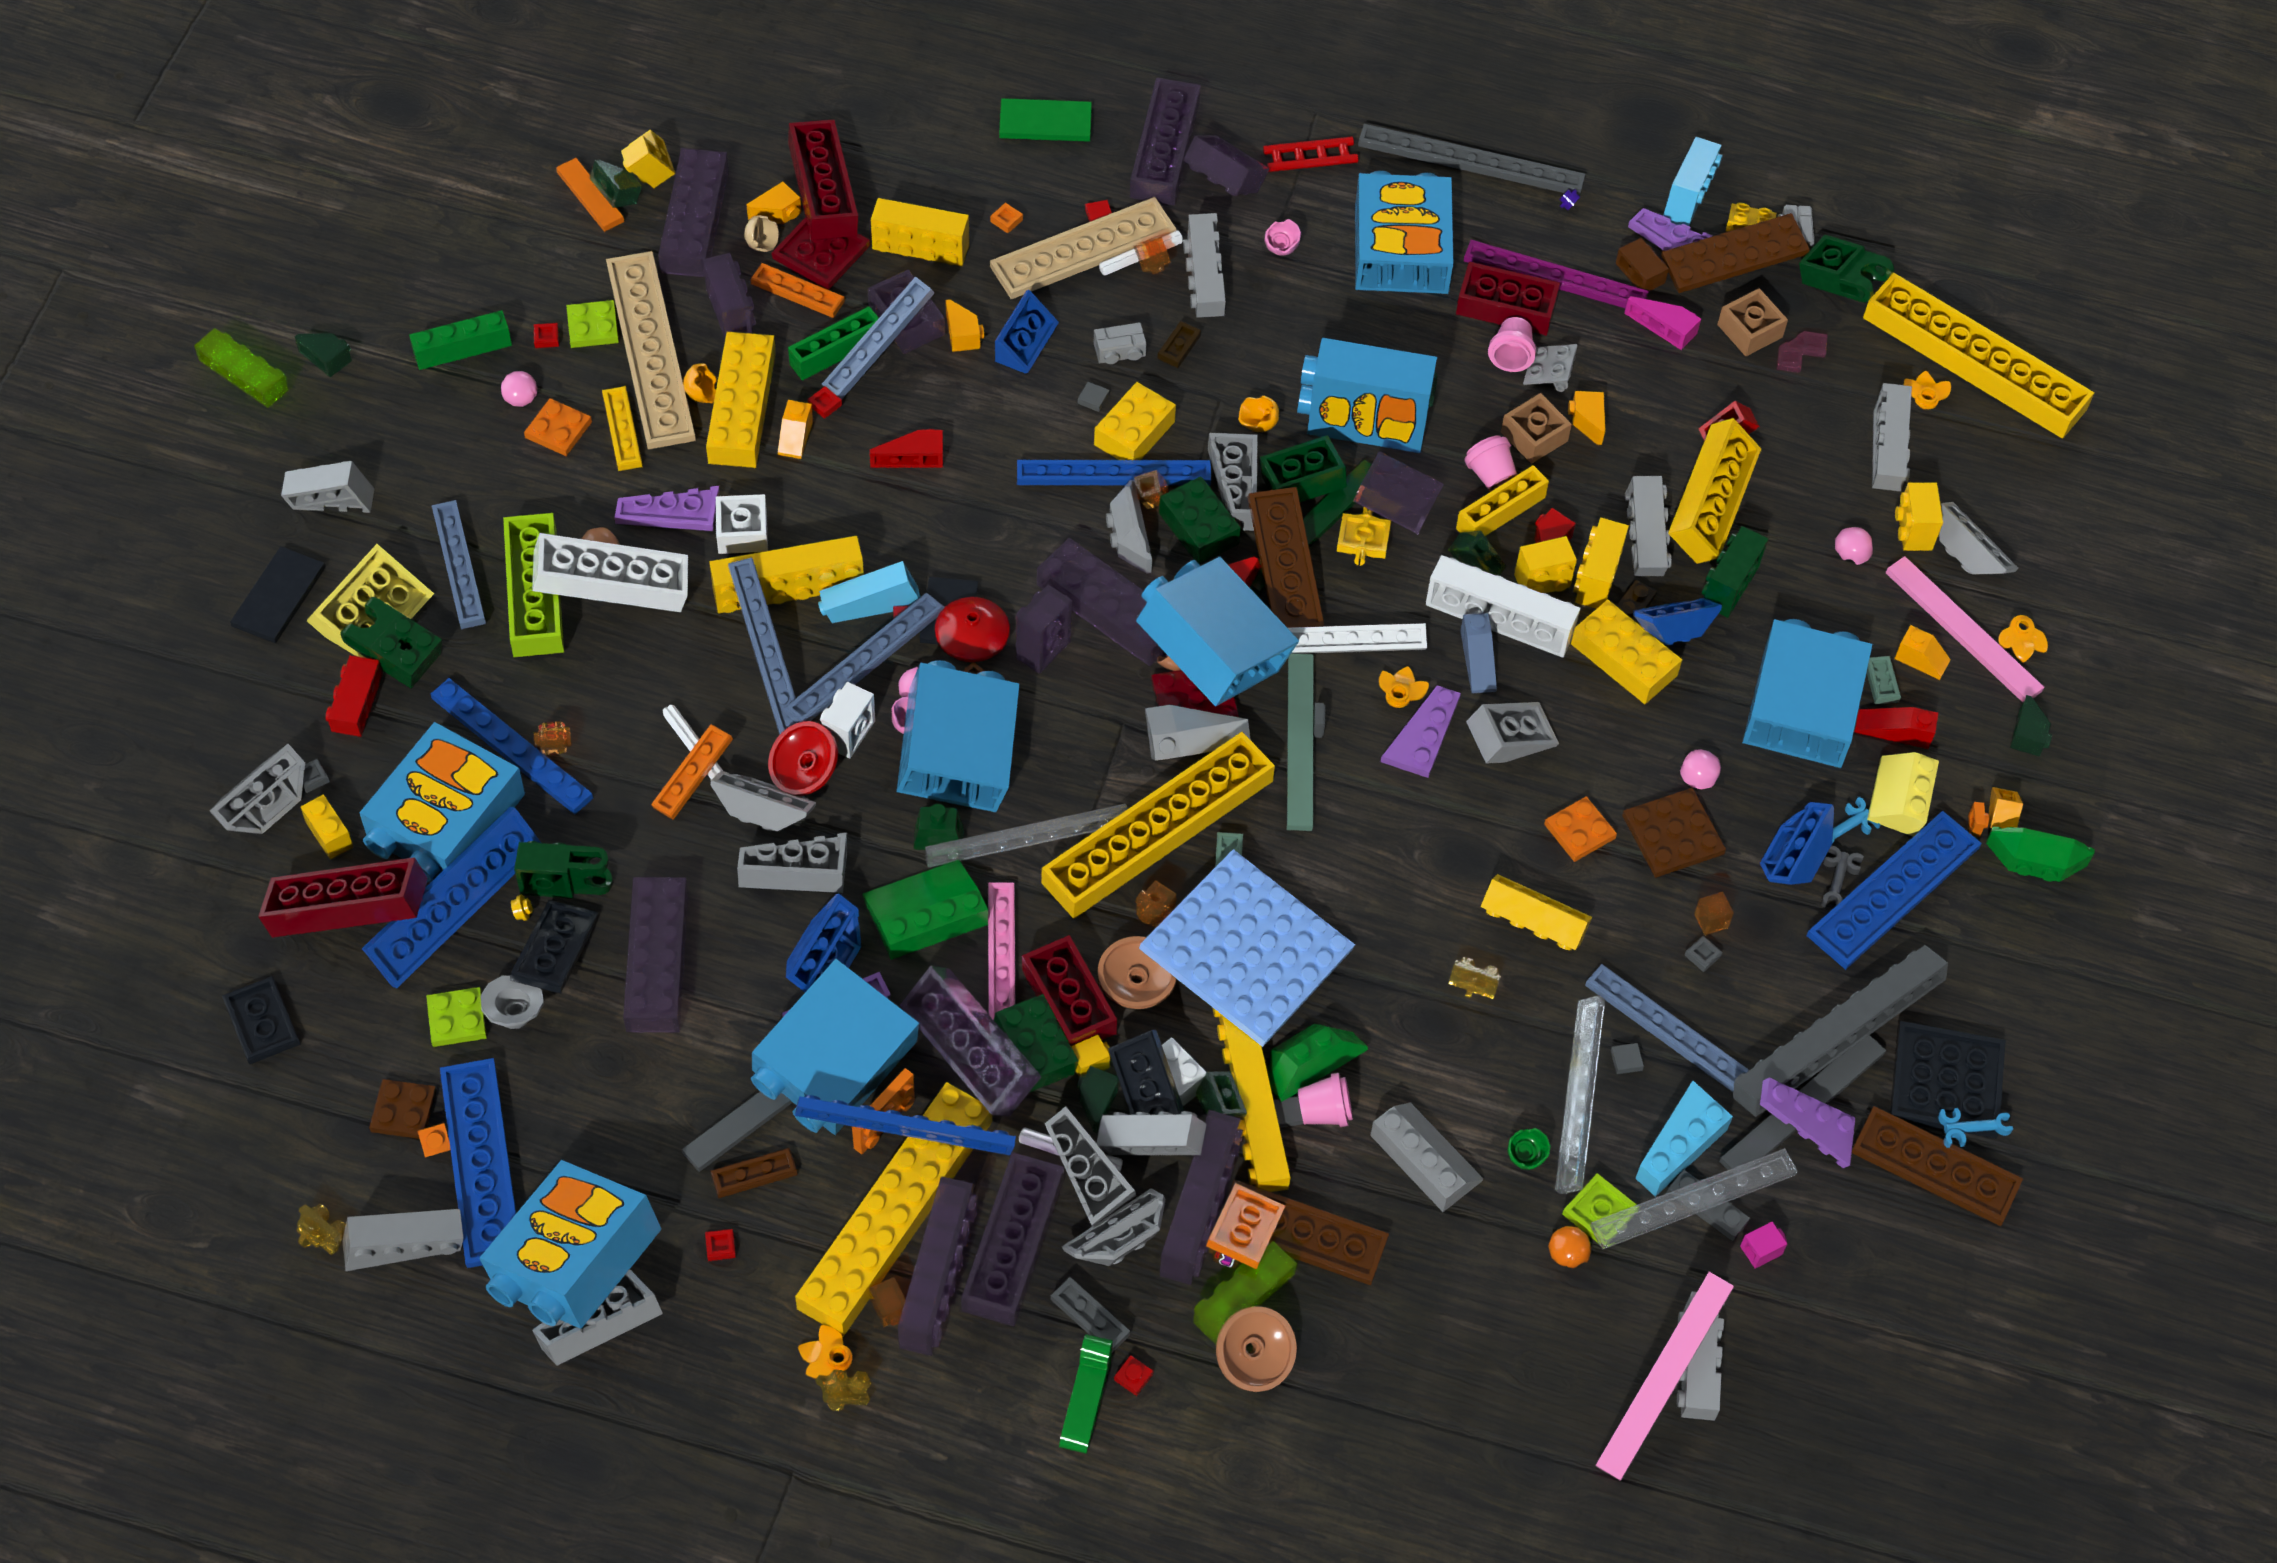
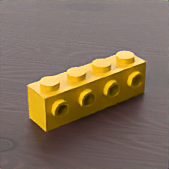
M1534 465L1461 510L1458 514L1456 529L1471 545L1545 499L1549 480Z
M1499 874L1491 880L1481 907L1486 909L1487 914L1496 918L1502 916L1510 920L1509 923L1521 929L1526 927L1534 931L1533 934L1541 939L1550 938L1556 941L1559 947L1566 950H1576L1581 945L1592 919L1591 916Z

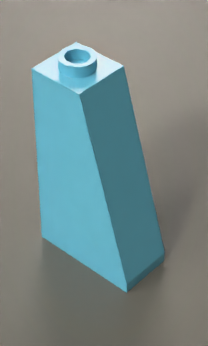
M901 561L819 591L821 601L818 602L822 615H827L832 623L893 612V606H910L921 596L918 585L904 562Z

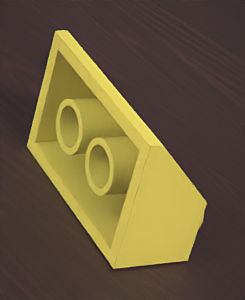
M1916 752L1882 756L1878 766L1867 820L1877 824L1880 823V825L1914 837L1927 822L1939 761Z

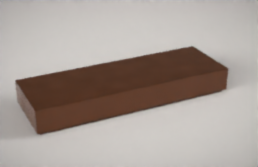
M790 1148L711 1170L718 1199L797 1175Z

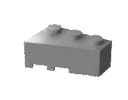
M343 461L341 463L285 472L281 496L293 510L324 511L325 507H339V511L347 512L348 508H362V512L370 513L374 488L352 461Z

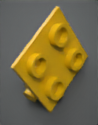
M1732 203L1726 231H1733L1743 228V226L1746 227L1776 218L1777 213L1772 212L1768 208L1756 209L1751 208L1745 203Z

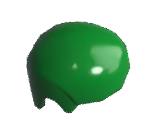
M1537 1128L1521 1129L1510 1138L1507 1153L1511 1162L1521 1169L1530 1170L1540 1167L1546 1161L1550 1154L1551 1145L1547 1135Z

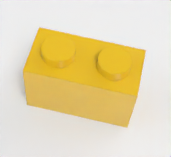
M324 794L301 806L306 824L330 860L353 848L348 830Z

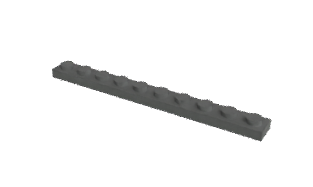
M1368 124L1363 125L1358 143L1359 147L1565 193L1568 189L1572 192L1576 189L1579 196L1585 179V173Z

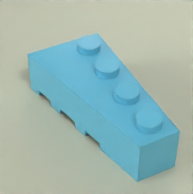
M1695 137L1672 184L1663 216L1670 218L1671 223L1690 226L1696 209L1702 203L1705 192L1708 191L1711 180H1713L1716 170L1721 163L1723 155L1719 154L1720 144Z
M1692 1081L1642 1161L1635 1179L1656 1197L1728 1130L1733 1116Z

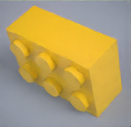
M1136 382L1095 427L1094 445L1118 460H1141L1175 422L1176 404Z
M1600 517L1598 526H1592L1589 542L1586 545L1583 561L1580 564L1573 592L1577 593L1575 603L1597 609L1607 600L1629 525Z

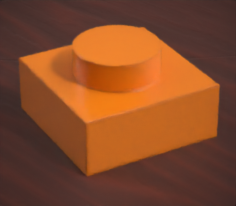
M1006 202L990 216V222L1006 233L1012 231L1023 221V214Z
M1974 802L1968 814L1969 833L1974 837L1980 838L1983 829L1987 828L1989 823V814L1985 813L1984 803Z
M445 1123L418 1130L425 1157L450 1150Z

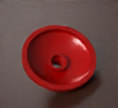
M965 597L949 603L939 613L935 623V636L941 649L949 656L965 662H980L994 657L1005 647L1010 634L1009 620L1005 612L994 602L980 597Z
M812 721L799 722L785 729L775 740L769 754L768 769L773 783L781 791L793 796L808 795L820 789L829 780L837 764L838 748L836 740L826 727Z

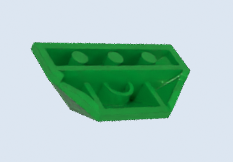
M1992 827L1986 840L1988 847L2008 871L2016 872L2023 876L2039 877L2046 881L2060 882L2089 865L2095 852L2094 848L2087 847L2075 839L2026 828L2007 827L2001 829L2000 827Z
M1313 1024L1271 1049L1267 1072L1271 1092L1277 1099L1283 1102L1298 1093L1299 1088L1313 1084L1368 1050V1046L1353 1032Z

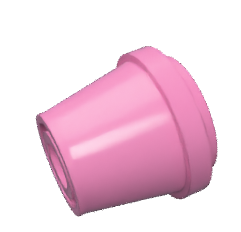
M1519 317L1506 319L1498 333L1491 339L1488 355L1496 367L1504 371L1519 372L1533 364L1536 346L1533 342L1532 327L1525 319Z
M1499 435L1489 437L1474 445L1468 450L1467 456L1464 459L1467 467L1477 474L1489 491L1495 490L1518 475L1509 449L1511 444L1506 437Z
M1339 1073L1331 1074L1329 1078L1298 1089L1304 1125L1331 1124L1345 1127L1349 1126L1348 1120H1353L1347 1081L1345 1077L1341 1078Z

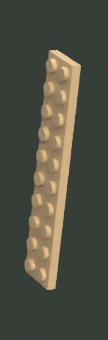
M653 252L606 259L647 448L653 449L696 441Z

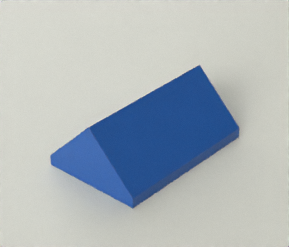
M1026 290L995 340V362L1023 373L1029 372L1059 323L1030 290Z

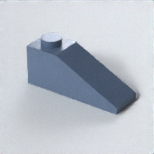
M1488 613L1463 615L1460 632L1471 693L1496 692L1494 652Z

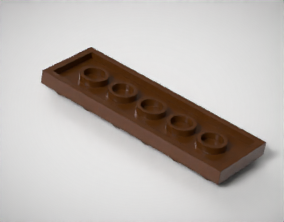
M1790 213L1663 251L1661 258L1669 268V275L1678 293H1682L1805 256L1810 249L1793 214Z
M1297 487L1249 493L1247 497L1269 609L1287 628L1324 627Z
M1873 1106L1851 1152L1999 1226L2003 1224L2023 1181V1178L1951 1144L1950 1148H1946L1943 1139Z
M1237 1180L1233 1181L1227 1199L1235 1183L1285 1205L1266 1249L1368 1285L1372 1284L1389 1233Z

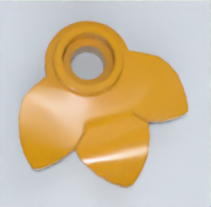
M1927 371L1921 373L1916 381L1911 379L1904 380L1905 386H1912L1911 396L1915 398L1916 404L1923 409L1935 408L1939 401L1949 396L1951 391V383L1949 381L1936 384Z
M2024 615L2014 617L2009 627L2002 630L1998 638V644L2003 649L2012 647L2015 656L2021 663L2026 662L2032 656L2034 650L2045 653L2048 648V642L2044 633L2036 629L2033 621ZM2019 624H2024L2026 626V630H2022L2019 627Z
M1408 666L1399 670L1394 676L1386 671H1382L1379 676V686L1386 693V701L1395 708H1402L1407 706L1410 701L1420 700L1428 691L1429 683L1425 681L1415 682L1414 675Z
M820 1326L819 1341L807 1342L798 1346L801 1357L809 1363L806 1369V1375L816 1379L825 1378L833 1371L842 1372L847 1370L852 1364V1352L847 1346L843 1345L842 1334L830 1326ZM842 1356L844 1359L842 1362L837 1363L834 1361V1358Z

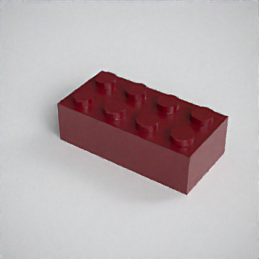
M1469 262L1458 298L1456 315L1502 325L1508 318L1519 317L1530 323L1533 333L1547 336L1560 282Z
M1070 935L1022 955V971L1036 997L1044 994L1070 1046L1096 1035H1099L1101 1041L1116 1035L1117 1018Z

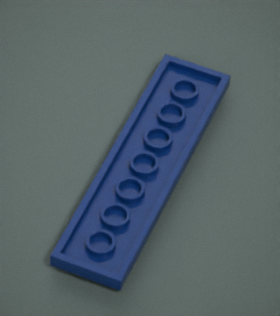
M509 807L425 888L417 918L389 922L362 948L392 987L398 988L515 874L514 868L519 842L537 841L541 843L516 808Z
M1942 811L1808 931L1807 937L1846 970L1980 848L1982 843Z
M494 1058L440 1068L467 1268L483 1265L479 1259L480 1256L516 1215Z

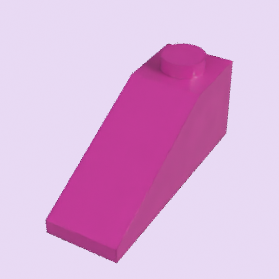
M1633 296L1628 298L1624 313L1680 350L1697 335L1701 318L1682 306Z

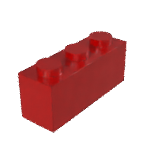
M350 655L347 664L342 666L340 684L335 686L333 692V704L326 711V721L329 722L331 732L362 736L383 675L379 660Z

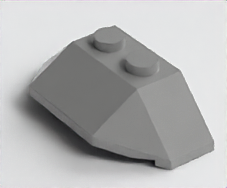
M1130 480L1111 501L1110 513H1106V523L1108 528H1112L1113 533H1110L1112 548L1116 547L1118 557L1147 574L1152 571V556L1135 480Z
M1954 502L1940 504L1943 525L1939 532L1940 542L1945 546V550L1949 555L1956 557L1962 563L1961 566L1966 572L1970 574H2003L2017 571L2018 567Z
M286 744L222 797L210 812L227 831L263 834L301 801L305 762L289 744Z
M720 771L711 780L710 784L730 816L736 817L742 822L760 825L769 831H779L805 818L816 805V802L809 800L805 796H793L781 791L775 785L747 776L729 774L725 771Z
M1151 1188L1063 1245L1062 1248L1066 1253L1077 1259L1107 1266L1117 1264L1131 1251L1145 1246L1146 1242L1160 1231L1166 1199L1163 1194Z

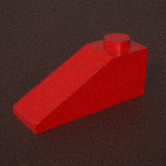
M917 430L870 449V468H943V430Z
M1915 707L1859 709L1854 733L1929 749L1936 732L1938 713Z

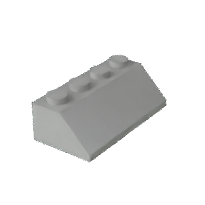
M1412 1103L1393 1106L1373 1121L1370 1136L1442 1212L1483 1181L1478 1172Z

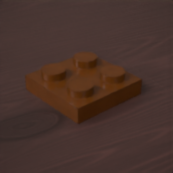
M382 1079L369 1126L372 1133L420 1139L418 1130L428 1127L437 1092L436 1087Z

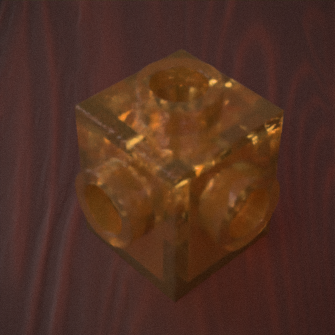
M1155 880L1147 891L1142 890L1135 901L1137 903L1136 915L1145 924L1157 927L1176 907L1177 894Z

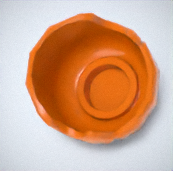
M1565 1226L1555 1231L1548 1245L1551 1258L1559 1265L1569 1268H1575L1581 1263L1588 1262L1592 1250L1587 1234L1580 1228Z

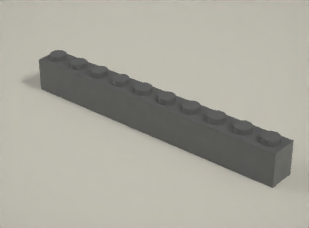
M1926 945L1917 951H1912L1905 960L1891 966L1888 972L1881 977L1874 978L1867 987L1861 991H1856L1842 1005L1838 1004L1828 1015L1817 1019L1807 1030L1797 1033L1789 1043L1779 1046L1772 1055L1765 1060L1761 1059L1758 1061L1754 1068L1747 1073L1740 1074L1734 1081L1733 1098L1757 1117L1766 1110L1760 1105L1763 1080L1772 1078L1793 1089L1797 1088L1944 982L1947 977L1948 962Z

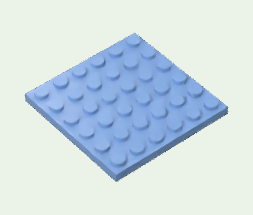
M1233 849L1140 944L1139 949L1263 1047L1353 950L1355 944Z

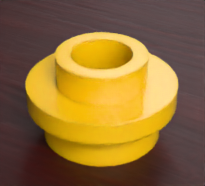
M518 895L516 899L511 900V908L516 920H529L530 914L533 912L530 900L528 898L525 899L523 895Z

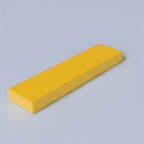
M626 386L602 390L618 471L642 467Z

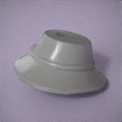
M501 976L488 983L480 997L481 1011L491 1023L510 1029H519L525 1026L528 1021L537 1017L544 1005L543 992L540 988L510 981V976Z

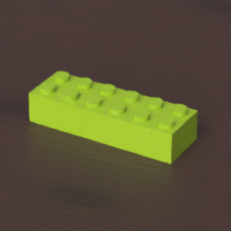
M554 514L503 517L509 633L513 657L564 653L561 595L532 591L534 548L539 533L557 536Z

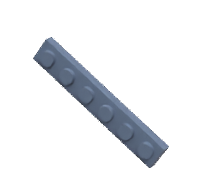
M915 276L825 379L822 385L826 386L842 400L934 295V291Z
M456 500L432 505L460 627L465 629L486 624Z

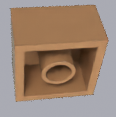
M1759 288L1723 306L1717 325L1745 356H1748L1783 338L1788 319Z
M1540 393L1504 415L1501 433L1532 464L1568 442L1572 424Z

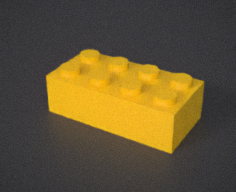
M878 198L871 217L872 249L928 261L947 263L949 265L963 266L969 248V215Z
M1608 599L1574 629L1571 645L1644 704L1648 703L1678 676L1682 659L1653 635L1645 631L1643 627Z

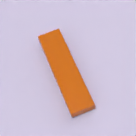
M577 158L556 167L558 175L604 232L624 222L622 214Z
M764 263L759 266L751 278V284L832 318L835 317L845 302V298L842 295Z
M710 724L651 804L652 807L674 820L733 740L732 736Z

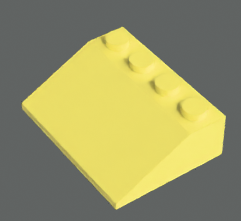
M376 544L314 611L307 622L330 641L357 657L366 658L346 645L341 638L340 632L348 624L361 628H368L375 624L365 612V603L369 598L376 597L412 619L434 593Z

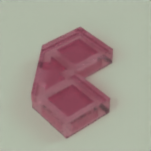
M1804 331L1792 341L1780 345L1776 370L1800 373L1802 355L1825 358L1827 334Z

